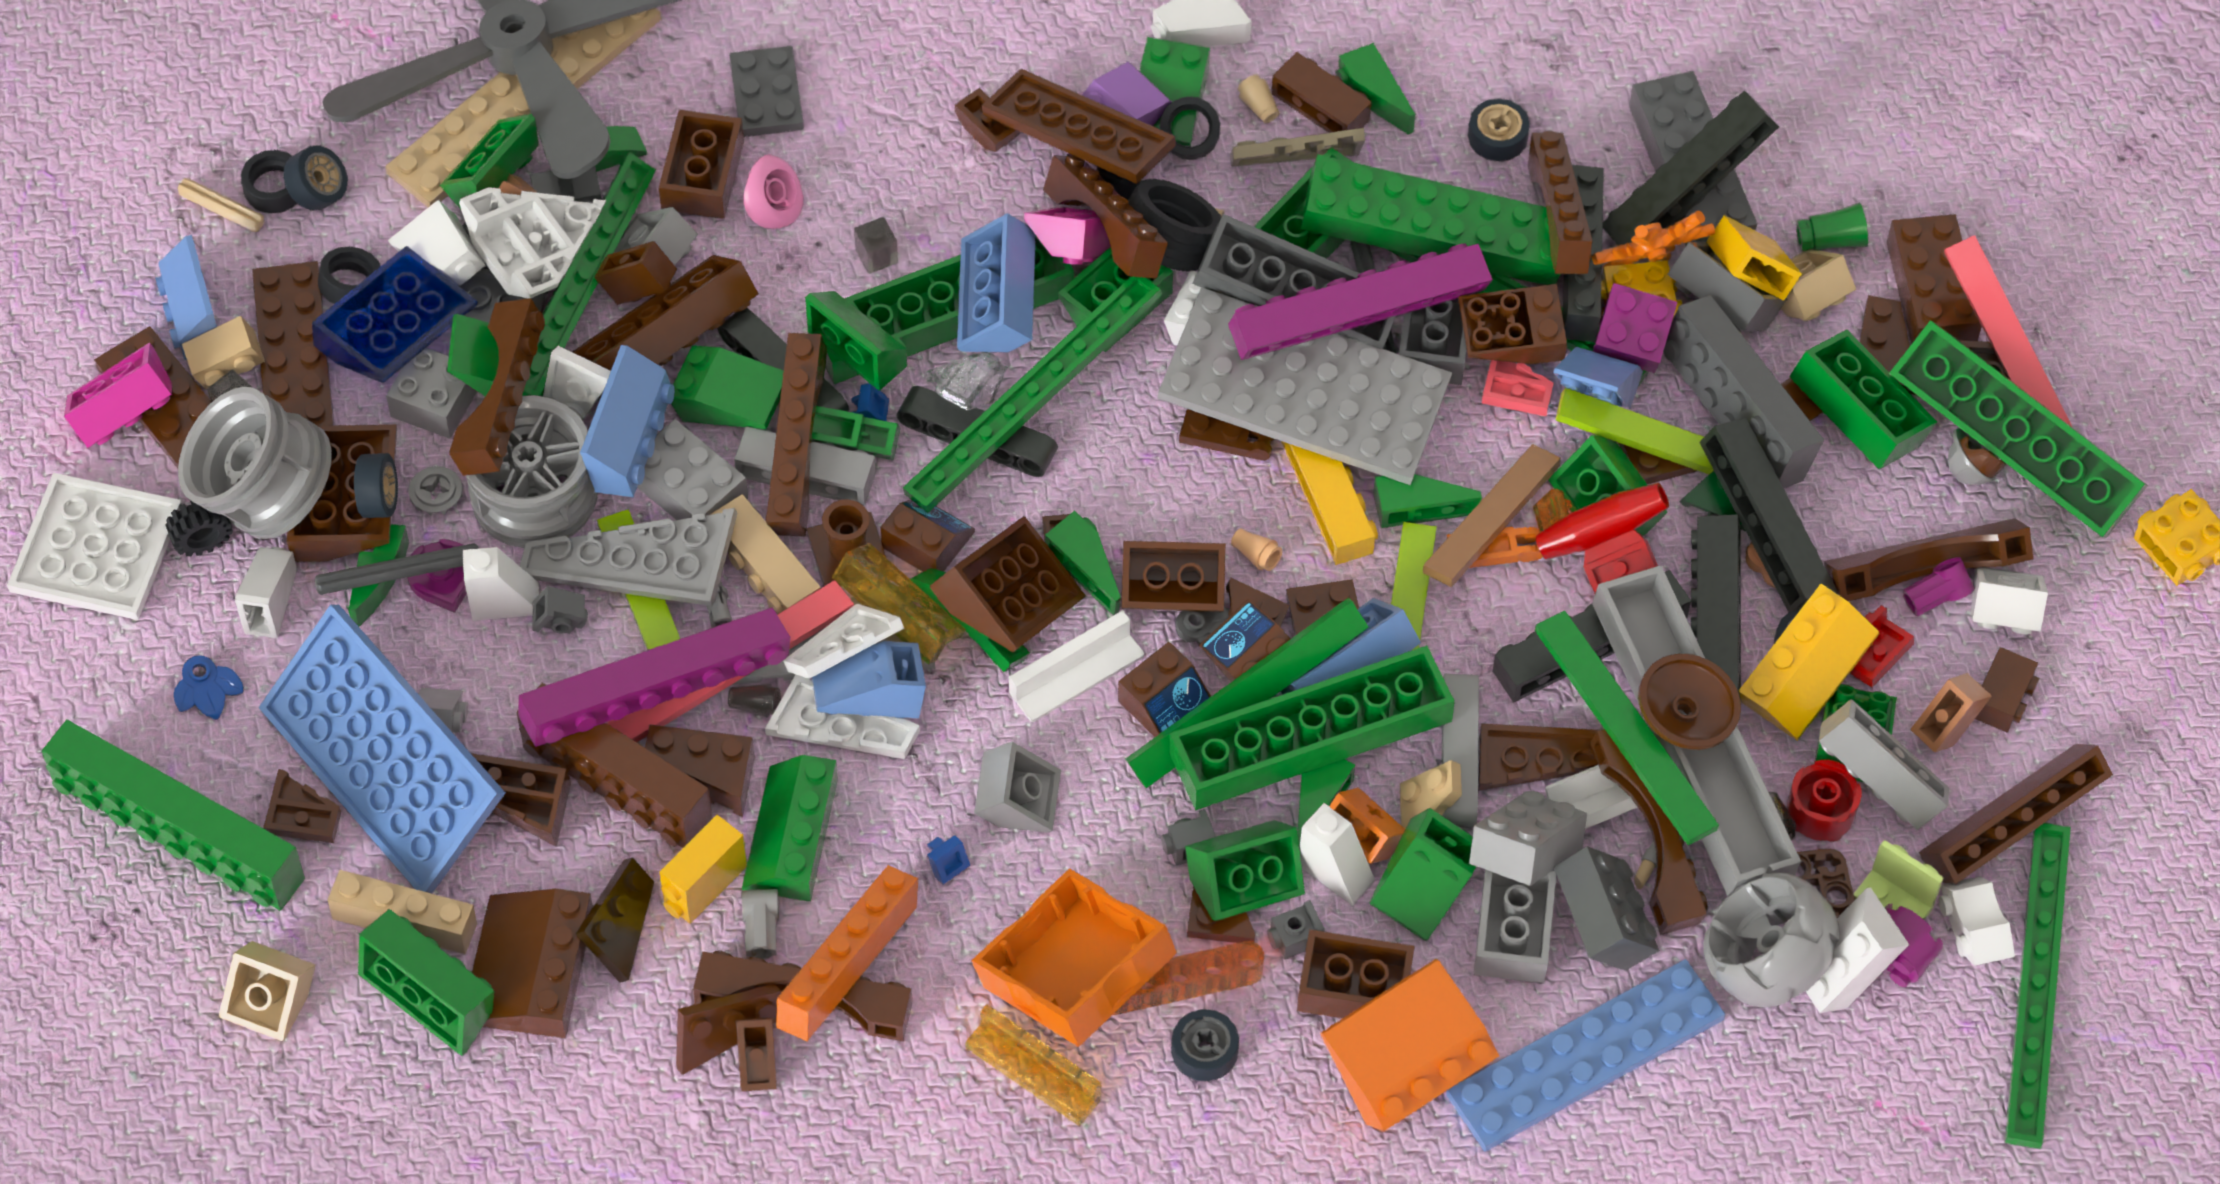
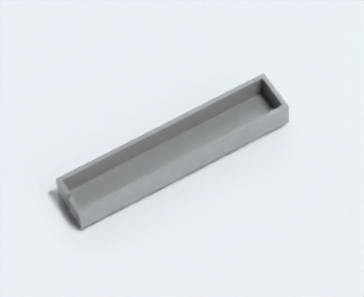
M1662 566L1598 585L1592 605L1638 704L1640 682L1645 672L1654 662L1662 657L1680 653L1705 658ZM1678 710L1681 714L1686 715L1684 711ZM1736 726L1732 734L1721 744L1702 750H1691L1675 746L1661 738L1651 729L1719 824L1717 831L1701 840L1727 896L1739 886L1762 878L1764 874L1783 872L1795 875L1801 860L1738 727Z

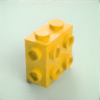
M1668 260L1603 267L1601 299L1604 301V306L1613 283L1676 301L1675 316L1679 306L1682 305V301L1676 300L1675 292H1677V288L1674 285L1676 281L1667 275L1670 271Z
M2192 489L2181 496L2179 494L2171 496L2164 503L2163 507L2155 512L2151 509L2138 519V527L2134 539L2176 586L2186 580H2196L2213 563L2215 565L2220 564V519L2211 511L2207 501L2199 497Z

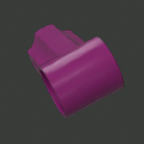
M1960 557L1941 562L1934 567V573L1903 589V598L1914 615L1920 616L1946 601L1951 602L1962 599L1974 591V585Z

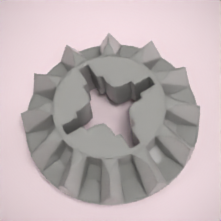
M434 466L423 469L410 482V501L416 506L418 511H426L430 516L435 512H441L445 515L449 508H457L458 500L460 497H463L462 482L454 471L446 467ZM439 482L442 493H439L437 498L432 499L431 492L435 490Z

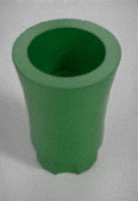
M1860 202L1839 210L1808 216L1807 219L1796 220V235L1801 251L1868 246L1867 223Z

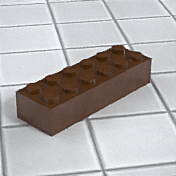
M712 255L672 282L669 289L663 294L653 295L576 348L572 353L611 371L620 346L626 345L657 365L662 366L673 359L672 354L679 349L688 348L697 343L699 340L698 336L707 330H714L724 324V318L728 315L746 309L751 304L750 300L759 295L741 261Z
M542 682L538 688L546 686V684ZM518 711L516 712L522 746L528 754L535 758L542 757L551 766L566 768L568 774L576 779L585 791L589 793H594L595 791L604 797L605 801L617 811L623 809L632 815L635 822L645 829L651 827L660 833L662 839L669 845L674 847L679 845L684 848L713 819L709 788L609 724L602 723L588 731L577 732L565 736L557 742L545 743L535 747L518 717Z

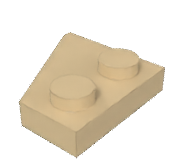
M1450 760L1400 783L1402 827L1406 829L1412 817L1429 808L1443 815L1447 808L1452 807L1462 796L1461 764Z

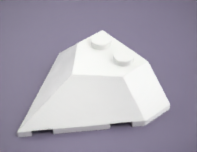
M489 187L460 199V206L473 247L507 294L523 298H533L558 287L606 203V200L593 199V203L574 201V197L525 191H521V195L501 193V189Z

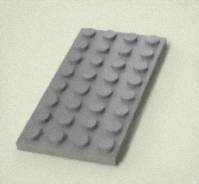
M1201 287L1158 391L1157 399L1411 485L1449 385L1452 372L1376 348L1337 333L1241 361L1228 323L1236 309L1249 303Z

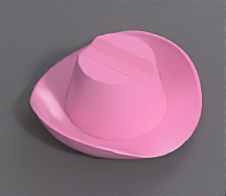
M770 154L759 158L753 165L747 179L743 198L745 210L751 220L761 227L768 229L786 227L799 217L803 208V192L799 178L794 169L785 160Z

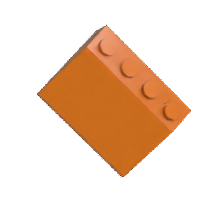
M1434 959L1320 1033L1365 1124L1381 1131H1386L1499 1057L1484 1024L1438 959Z

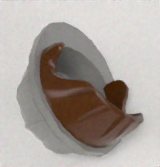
M1961 428L1953 431L1954 442L1948 452V465L1953 477H1956L1961 483L1970 485H1981L1994 481L1996 475L2004 468L2006 463L1997 458L1991 451L1983 449L1974 438Z

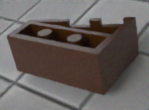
M649 725L646 749L709 788L710 802L712 804H715V802L732 809L734 814L743 817L755 758L753 737Z

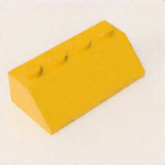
M1820 584L1739 689L1741 702L1798 741L1880 634L1879 631L1847 600L1823 584Z

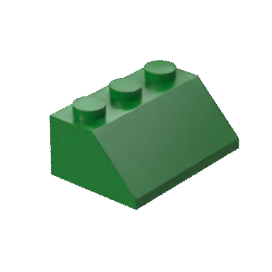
M527 114L499 119L440 184L441 188L460 209L461 198L488 187L499 189L501 183L507 181L510 174L513 175L518 169L523 168L532 160V153L539 146L536 120L533 115Z
M1110 247L1060 290L1058 298L1076 326H1078L1131 276H1128L1114 262ZM1160 266L1157 278H1147L1161 289L1162 297L1104 349L1105 353L1173 293V270Z
M835 291L809 293L805 297L808 334H821L827 349L878 391L883 389L907 367V348L898 337H891L886 333L876 319L873 317L868 318L860 312L857 305L851 299H844Z
M1591 435L1548 479L1571 512L1618 492L1648 485L1617 442L1597 435ZM1667 510L1635 530L1642 536L1646 535L1668 513Z
M1273 820L1185 846L1190 881L1211 919L1214 921L1305 894L1297 827Z

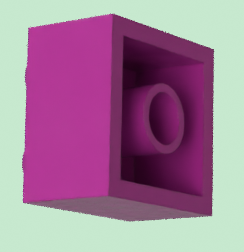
M1613 283L1592 352L1638 365L1642 370L1655 374L1662 358L1677 302Z

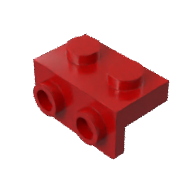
M1880 605L1874 613L1869 612L1865 616L1880 634L1850 672L1851 675L1871 688L1914 645V636L1887 619V608L1883 605Z

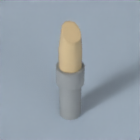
M1654 841L1646 849L1641 859L1642 863L1634 877L1635 886L1639 890L1644 887L1654 868H1657Z

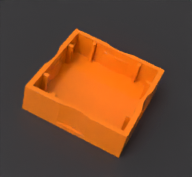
M1069 868L1034 901L1033 905L1021 918L1006 927L971 961L983 988L1079 1047L1175 956L1177 951L1165 924L1133 905L1116 900L1104 888Z

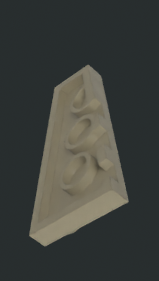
M1364 128L1290 139L1275 138L1263 143L1242 141L1237 143V146L1232 147L1230 153L1231 167L1316 159L1317 154L1324 155L1331 147L1345 157L1358 156L1365 142Z

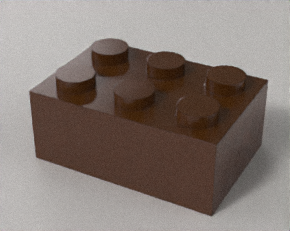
M678 110L658 187L661 209L673 207L678 213L725 219L744 144L742 118Z
M1309 929L1298 993L1297 1011L1337 1018L1346 1017L1411 975L1415 946Z

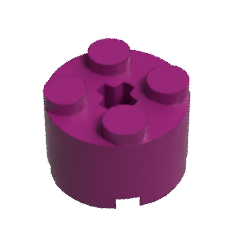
M1887 904L1884 908L1909 945L1886 970L1890 972V978L1897 985L1906 988L1909 983H1915L1919 980L1943 950L1944 946L1940 937L1936 942L1930 935L1933 928L1919 915L1903 906L1893 910V904Z

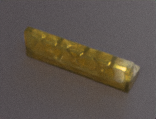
M870 543L846 552L832 576L836 582L863 606L900 617L904 629L894 634L903 642L918 643L921 659L928 665L938 659L947 643L961 638L966 631L964 627ZM864 557H868L874 564L869 563ZM889 580L894 581L897 585L892 584ZM913 602L919 603L922 607H918ZM938 624L943 625L948 631L945 632Z
M988 1004L980 1011V1025L966 1040L965 1048L1080 1127L1101 1101V1082Z

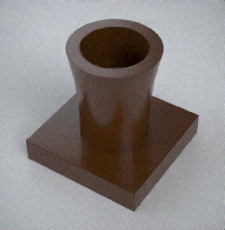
M849 499L833 502L825 509L821 525L806 528L807 537L823 587L834 580L841 587L890 574V567L872 512H868L861 503Z

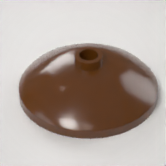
M1681 653L1662 657L1648 668L1639 685L1638 701L1644 719L1657 735L1675 746L1691 750L1715 747L1732 734L1739 722L1741 702L1736 686L1724 670L1703 657ZM1678 710L1684 711L1686 715L1681 714Z

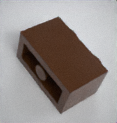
M651 241L606 255L594 278L613 301L620 305L630 301L637 302L643 297L663 294L671 286L670 281L677 268L657 243Z
M2000 647L1982 684V687L1992 697L1975 719L2007 733L2013 721L2020 723L2027 708V704L2022 701L2026 694L2032 697L2040 679L2034 676L2038 662Z

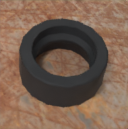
M1186 96L1174 100L1165 108L1160 118V130L1172 135V121L1182 111L1196 110L1202 113L1209 124V133L1206 139L1200 145L1194 147H1186L1176 141V146L1170 151L1171 154L1180 159L1196 160L1205 157L1215 148L1220 138L1221 126L1217 111L1209 102L1199 97Z
M265 150L255 154L245 163L241 171V184L248 203L256 210L265 213H281L293 208L297 204L290 196L286 187L280 191L269 193L259 191L254 187L256 179L262 174L269 171L284 172L285 164L292 157L288 152Z
M348 246L338 247L329 251L322 258L318 276L320 293L327 301L339 307L359 308L372 303L379 294L382 268L380 262L373 254L362 248ZM339 270H353L365 275L369 281L359 285H348L335 280L331 274Z

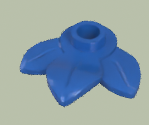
M193 656L183 665V679L174 689V702L179 712L187 711L196 706L204 715L218 720L224 709L225 695L234 696L242 694L243 684L231 668L216 666L206 656ZM196 667H203L206 673L198 677L193 674V670Z

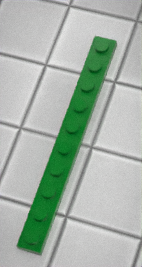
M630 152L623 159L602 199L606 200L605 206L543 312L545 327L541 331L537 344V353L533 358L530 368V377L526 381L522 396H540L546 383L551 352L557 346L565 348L598 284V281L594 278L606 255L614 253L656 172V169Z
M1130 277L903 487L904 494L925 512L929 513L1162 297L1161 289L1145 277Z
M2043 823L2033 830L2004 1141L2006 1144L2041 1149L2044 1136L2071 827Z

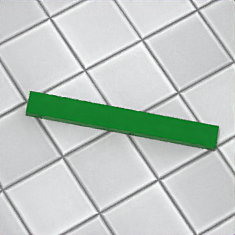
M1349 598L1345 599L1125 759L1141 784L1148 788L1175 768L1169 754L1170 733L1271 699L1365 631L1369 626L1353 601Z
M1564 610L1536 624L1534 630L1686 844L1689 846L1717 831L1719 827L1718 822Z

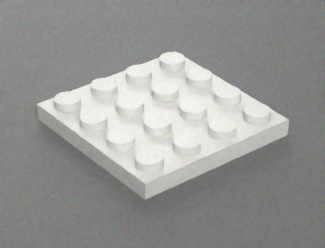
M53 472L8 581L7 587L9 592L139 620L170 542L165 525L167 523L166 519L167 517H172L171 512L174 509L180 511L179 506L182 505V501Z

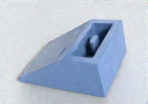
M1575 347L1554 370V374L1561 381L1560 384L1566 388L1631 409L1643 373L1638 365L1579 347Z
M883 641L812 677L817 712L896 718H919L926 683L918 643Z

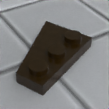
M633 857L623 860L575 933L619 983L628 981L630 978L654 886L653 879Z

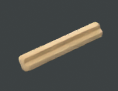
M184 178L178 185L180 196L253 232H258L264 225L265 221L262 214L189 178Z

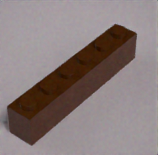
M2075 744L1922 849L1919 854L1925 864L1935 868L1938 874L1943 877L1942 883L1957 884L2107 780L2113 773L2098 745Z

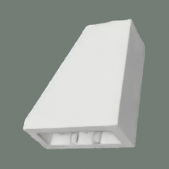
M1172 0L1153 10L1151 30L1157 39L1210 47L1250 41L1252 21L1235 0Z
M439 200L388 240L408 260L458 285H462L486 266L473 247L457 216Z
M259 547L235 596V603L244 634L278 638L297 571L292 551H287L281 547H272L271 549Z
M498 547L463 550L464 582L473 621L533 615V600L540 594L538 581Z
M1324 803L1302 826L1300 840L1302 869L1353 906L1372 886L1375 878L1352 823Z

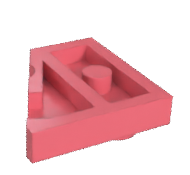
M1491 360L1481 403L1546 417L1554 383L1546 377L1534 373L1524 363L1516 364L1514 362Z

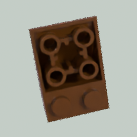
M1557 284L1458 296L1468 358L1524 364L1562 361L1565 358L1567 340Z

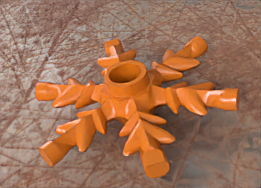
M1699 210L1666 229H1662L1660 223H1652L1646 226L1639 225L1635 229V236L1631 238L1632 243L1618 245L1595 253L1592 256V260L1595 265L1606 263L1603 267L1633 264L1639 259L1648 258L1649 262L1669 261L1672 257L1671 252L1675 251V245L1712 236L1715 234V228L1713 224L1698 226L1705 222V216Z

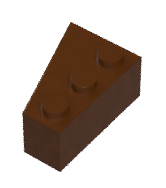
M471 753L505 792L491 813L557 847L571 786V779L567 769Z

